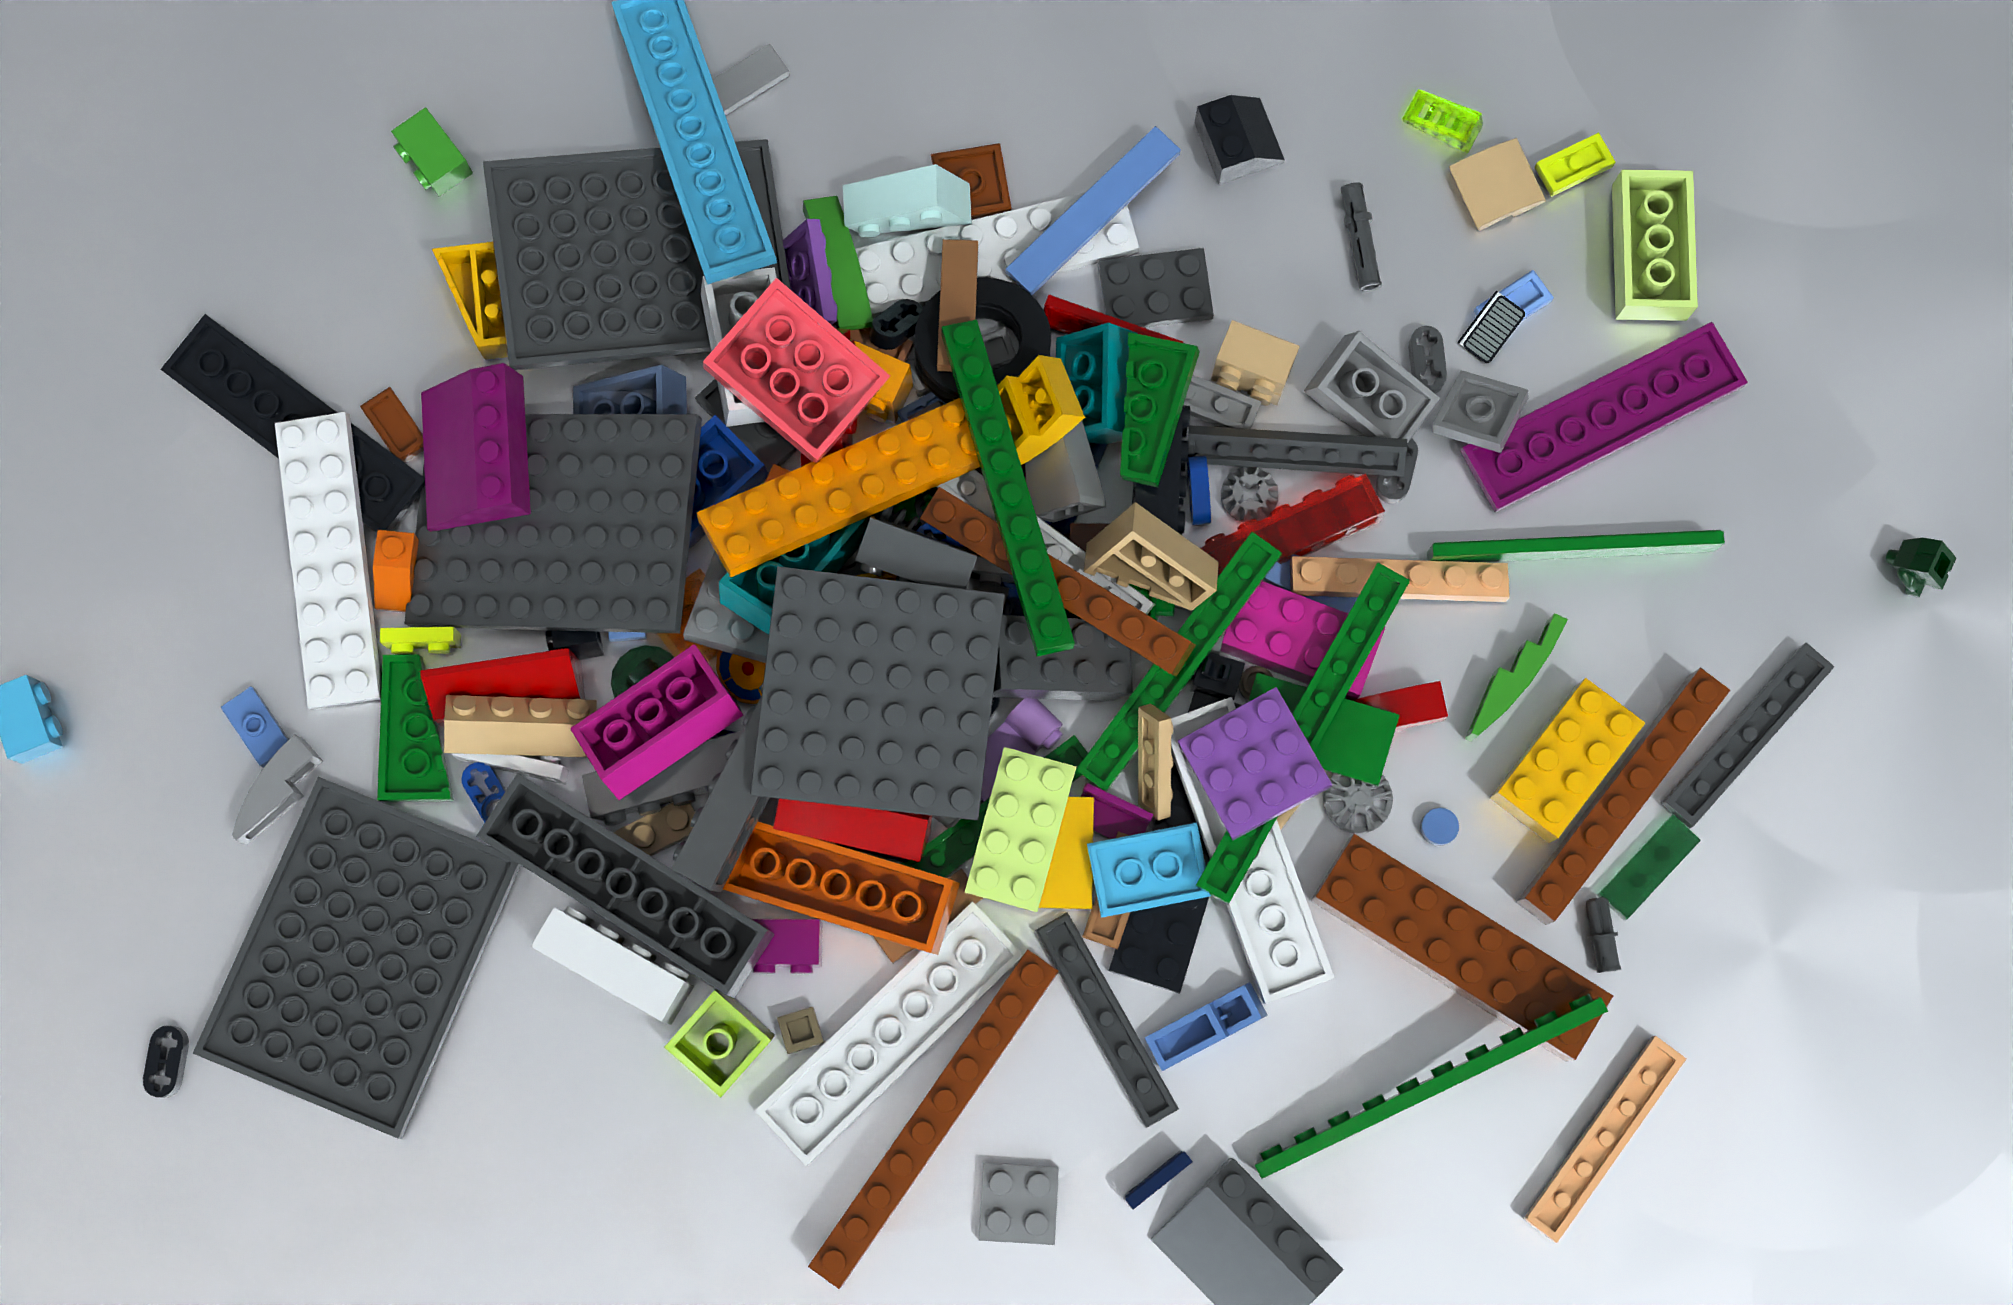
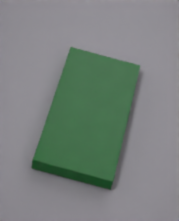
M1257 673L1248 702L1277 687L1290 712L1293 713L1307 687ZM1344 698L1314 751L1324 771L1378 787L1400 715Z

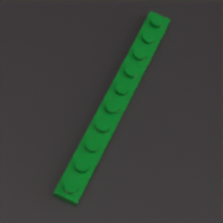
M972 320L942 326V339L1036 656L1073 649L1075 644L978 321Z
M1380 563L1376 564L1292 713L1313 752L1320 743L1410 582L1409 579ZM1277 817L1233 841L1226 830L1199 878L1196 887L1229 904Z
M1589 993L1569 1002L1571 1010L1557 1016L1555 1010L1536 1018L1534 1020L1536 1027L1524 1033L1520 1027L1501 1035L1499 1038L1502 1043L1489 1050L1486 1044L1480 1045L1466 1052L1467 1060L1456 1066H1453L1451 1060L1431 1069L1433 1077L1419 1083L1417 1077L1396 1086L1398 1094L1386 1100L1382 1094L1363 1102L1364 1110L1353 1116H1350L1347 1110L1328 1119L1330 1127L1318 1133L1312 1127L1295 1135L1296 1143L1285 1149H1282L1279 1143L1260 1152L1262 1160L1258 1161L1255 1167L1261 1179L1278 1172L1608 1012L1604 1001L1599 996L1592 999Z

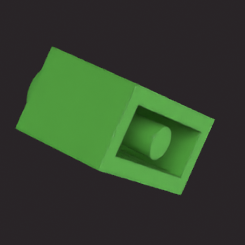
M426 107L391 131L398 142L393 146L405 164L409 161L414 163L417 167V170L413 172L414 176L425 190L432 187L438 197L473 174L466 159Z

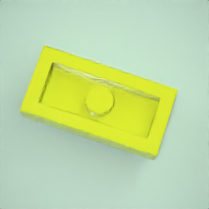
M1598 132L1538 161L1534 168L1552 197L1612 168L1616 161Z
M455 627L380 628V643L387 649H391L392 654L397 655L413 654L414 649H428V653L447 654L450 653V648H461V633Z

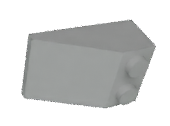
M1360 331L1344 335L1303 391L1330 414L1365 436L1407 439V443L1440 399V397Z

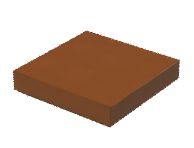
M1000 143L931 154L932 165L936 164L970 183L972 219L1012 210Z

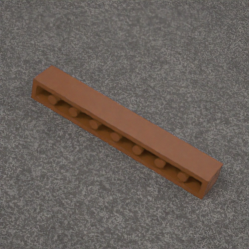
M939 487L920 519L1012 575L997 522ZM1048 554L1065 609L1177 677L1196 644Z
M1701 667L1687 677L1516 903L1545 925L1557 920L1730 692L1729 688Z

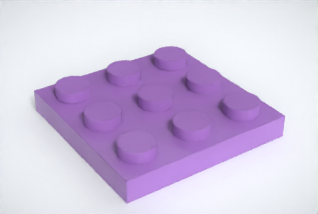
M1277 687L1178 740L1180 748L1232 841L1332 787L1331 781Z

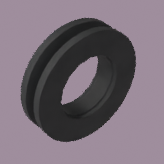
M978 277L976 319H990L1001 322L1014 332L1019 341V349L1016 356L1008 364L992 370L998 385L1006 376L1019 377L1038 355L1050 357V324L1041 305L1021 287L1005 280ZM938 291L925 304L917 319L914 337L915 359L918 372L925 385L939 399L949 403L960 398L953 372L937 371L940 291Z

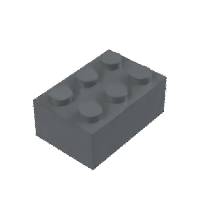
M871 515L855 561L862 563L861 570L881 577L883 571L897 575L896 581L966 589L977 554Z

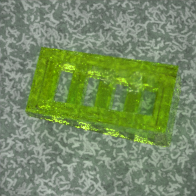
M1420 89L1416 92L1402 118L1403 122L1466 153H1469L1483 126L1482 113ZM1427 104L1430 108L1424 119L1418 117L1424 105ZM1438 110L1441 111L1442 114L1438 122L1433 123L1432 121ZM1452 117L1455 119L1454 123L1452 124L1450 129L1446 128V125ZM1463 124H1466L1467 126L1463 133H1459Z

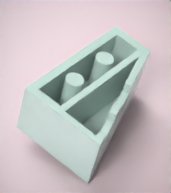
M936 164L843 185L844 225L858 232L861 237H876L880 233L972 224L970 183Z

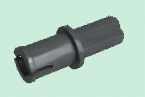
M1606 897L1589 899L1586 901L1591 930L1588 940L1593 942L1597 973L1621 970L1615 936H1618V932L1613 930L1608 899Z

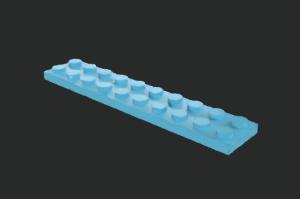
M617 0L611 2L706 283L711 284L777 263L772 244L684 0Z

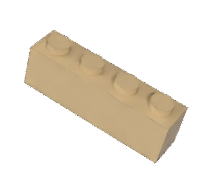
M446 695L444 753L587 757L570 728L597 710V700Z

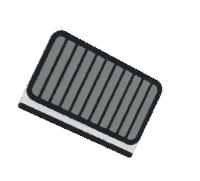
M1495 291L1459 339L1458 344L1484 363H1490L1523 320L1525 311L1501 293Z

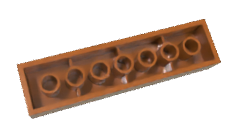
M1353 834L1348 839L1311 899L1313 903L1513 1029L1520 1027L1523 1033L1536 1027L1534 1020L1548 1012L1555 1010L1557 1016L1571 1010L1568 1003L1589 993L1592 999L1598 996L1601 997L1606 1007L1614 996L1356 834ZM1602 1015L1540 1044V1046L1564 1061L1576 1060Z

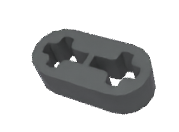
M1422 326L1414 331L1409 340L1408 349L1411 374L1436 394L1442 389L1447 379L1443 338L1436 328ZM1422 336H1426L1428 342H1434L1429 349V356H1425L1423 345H1417ZM1426 365H1430L1432 376H1438L1433 385H1428L1426 379H1421L1426 372Z
M1412 438L1407 443V453L1410 456L1406 455L1404 477H1398L1397 485L1402 487V490L1397 489L1395 494L1388 493L1389 488L1383 485V482L1388 483L1392 476L1378 475L1376 493L1386 503L1394 504L1400 502L1405 498L1410 488L1418 456V446Z

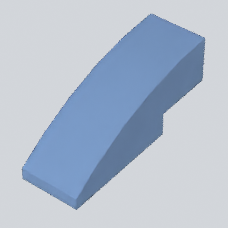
M1249 982L1145 1037V1040L1160 1069L1164 1071L1268 1015Z

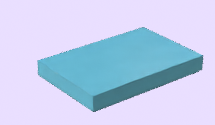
M1197 823L1087 844L1101 918L1211 896L1209 893L1196 887L1199 878L1206 868Z

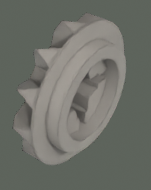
M1241 466L1239 469L1229 473L1221 488L1222 504L1229 515L1239 521L1246 523L1261 521L1267 518L1277 505L1278 485L1273 480L1271 473H1267L1258 467ZM1259 484L1260 486L1256 493L1259 500L1255 501L1249 498L1240 504L1239 502L1244 494V490L1241 487L1246 486L1250 489Z

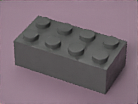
M1002 615L993 697L1096 701L1119 699L1133 693L1130 648L1083 619L1067 618L1075 642L1074 648L1037 657L1025 616Z

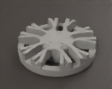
M1333 774L1329 779L1332 787L1323 793V804L1329 819L1337 827L1346 832L1362 834L1375 830L1385 822L1392 809L1393 795L1389 782L1384 775L1381 776L1378 787L1374 785L1367 786L1361 781L1355 784V780L1349 778L1350 786L1344 787L1337 781L1341 775ZM1383 786L1385 792L1373 796L1372 790ZM1331 788L1344 791L1343 796L1330 793ZM1374 800H1386L1384 811L1374 806ZM1342 801L1344 804L1343 810L1334 814L1330 802ZM1369 808L1379 818L1376 822L1366 812ZM1348 810L1352 815L1345 824L1340 820ZM1356 814L1364 816L1365 827H1354Z

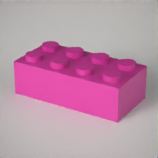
M1262 581L1226 630L1220 651L1309 685L1347 618L1348 613ZM1385 627L1346 694L1345 699L1354 700L1358 699L1361 695Z
M694 644L570 729L600 779L616 798L621 800L744 715L711 665Z

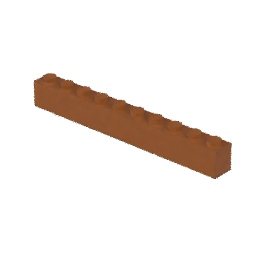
M1027 949L808 1266L810 1269L838 1289L844 1285L1058 974L1057 969Z

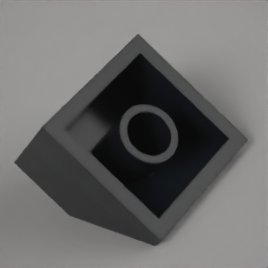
M1229 95L1197 106L1194 123L1219 185L1284 163V156L1260 98Z

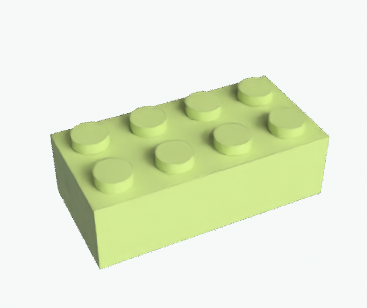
M1621 170L1612 184L1616 320L1687 321L1698 307L1693 171Z
M1006 747L1003 748L964 893L1038 912L1076 766Z

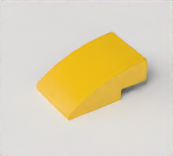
M1038 355L1019 377L1006 376L997 385L1021 465L1058 442L1085 418L1061 358Z

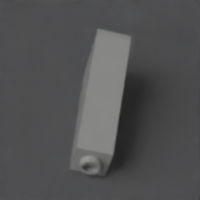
M1082 421L1058 442L1025 463L1026 483L1036 515L1043 521L1057 522L1106 507V500Z

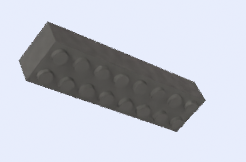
M519 773L516 774L476 836L732 998L736 997L775 935L759 923L671 870V868Z

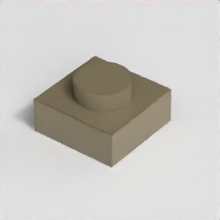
M814 1007L777 1017L787 1054L824 1043Z

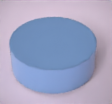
M1446 808L1432 809L1421 820V834L1432 845H1446L1454 840L1458 834V819L1453 812Z

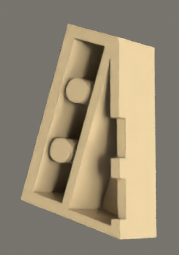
M1135 502L1087 543L1083 572L1095 576L1096 572L1117 579L1116 584L1126 588L1129 584L1149 590V596L1192 611L1217 591L1218 561Z

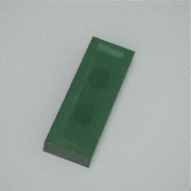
M1671 815L1603 887L1597 896L1606 897L1609 907L1624 921L1627 920L1701 840L1675 815Z

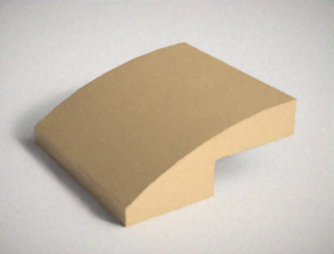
M1517 138L1487 148L1449 166L1479 231L1510 215L1516 217L1546 202Z

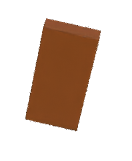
M388 387L360 406L391 453L404 463H407L424 451L423 433L391 387Z

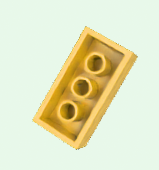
M1585 678L1574 687L1490 799L1547 843H1551L1560 837L1645 725V722Z

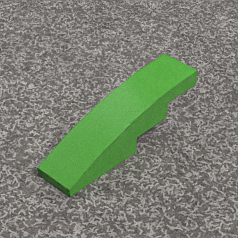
M838 196L803 200L805 218L820 219L822 233H824L826 238L825 253L827 265L832 273L831 289L833 300L837 304V321L835 322L837 328L856 330L871 327L873 316L849 228L844 225V213Z
M1554 613L1547 620L1537 644L1527 640L1520 646L1510 671L1499 667L1492 674L1465 737L1466 740L1472 742L1502 716L1531 684L1551 654L1568 621L1567 618Z

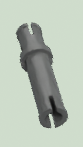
M1360 182L1341 187L1346 211L1344 225L1346 228H1349L1359 280V290L1370 291L1380 288L1382 282L1380 281L1370 223L1373 221L1372 214L1367 212L1363 191L1364 186Z

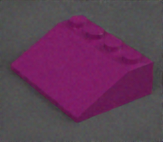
M500 363L470 369L421 392L427 530L432 532L530 515L523 376L507 364Z

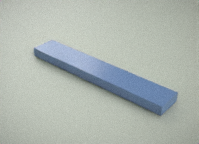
M1155 126L1006 268V274L1022 289L1033 295L1180 155L1181 149Z

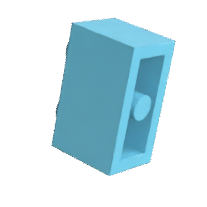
M28 675L0 685V738L7 759L20 764L63 748L59 737L63 735L61 724L57 717L51 714L48 705L51 702L50 692L44 682H40Z

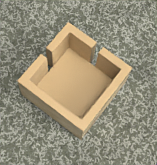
M1232 320L1216 358L1211 380L1233 391H1246L1251 398L1261 401V405L1268 406L1271 403L1277 406L1300 346Z

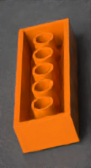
M758 821L723 890L939 955L960 883L822 840L773 829L772 825Z

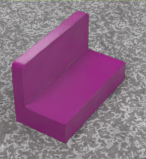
M1089 783L1085 784L1080 796L1094 797L1093 832L1108 840L1116 838L1117 832L1127 835L1145 833L1153 817L1152 813Z

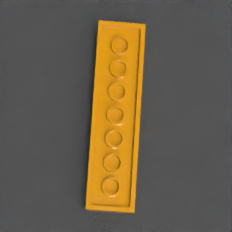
M958 398L821 458L818 463L813 461L697 512L698 521L730 578L979 468V460L961 399Z

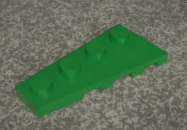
M1128 332L1129 357L1126 362L1127 392L1124 397L1125 427L1122 432L1120 476L1123 480L1158 487L1200 351L1194 345Z
M419 654L383 655L377 800L380 802L454 801L438 725L433 720L421 679L420 671L425 670L423 657Z

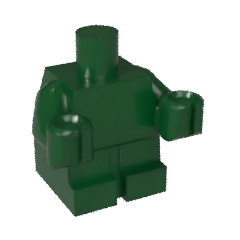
M1923 537L1903 540L1899 550L1890 549L1886 554V562L1892 564L1897 570V577L1904 584L1906 594L1920 597L1925 585L1943 590L1949 576L1947 573L1951 572L1956 561V556L1942 540Z

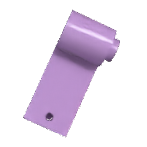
M1024 698L1010 712L1005 722L988 737L981 792L982 802L991 796L1004 747L1035 755L1043 746L1049 750L1063 736L1059 731L1063 724L1038 699Z

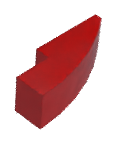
M1441 681L1401 688L1352 700L1399 714L1395 732L1404 731L1410 727L1443 722L1448 717Z

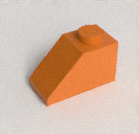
M377 530L373 561L376 610L406 612V605L410 603L412 598L414 567L416 565L419 543L415 533Z

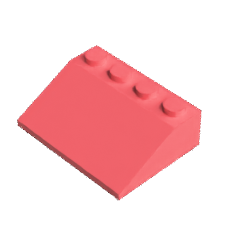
M778 278L769 285L703 361V369L809 460L818 463L890 378L887 372Z

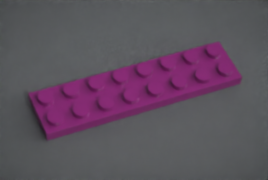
M1710 322L1518 419L1501 453L1472 444L1462 447L1460 452L1496 513L1743 388L1748 381L1713 322Z

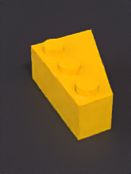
M493 242L433 248L432 251L483 358L489 360L508 357Z

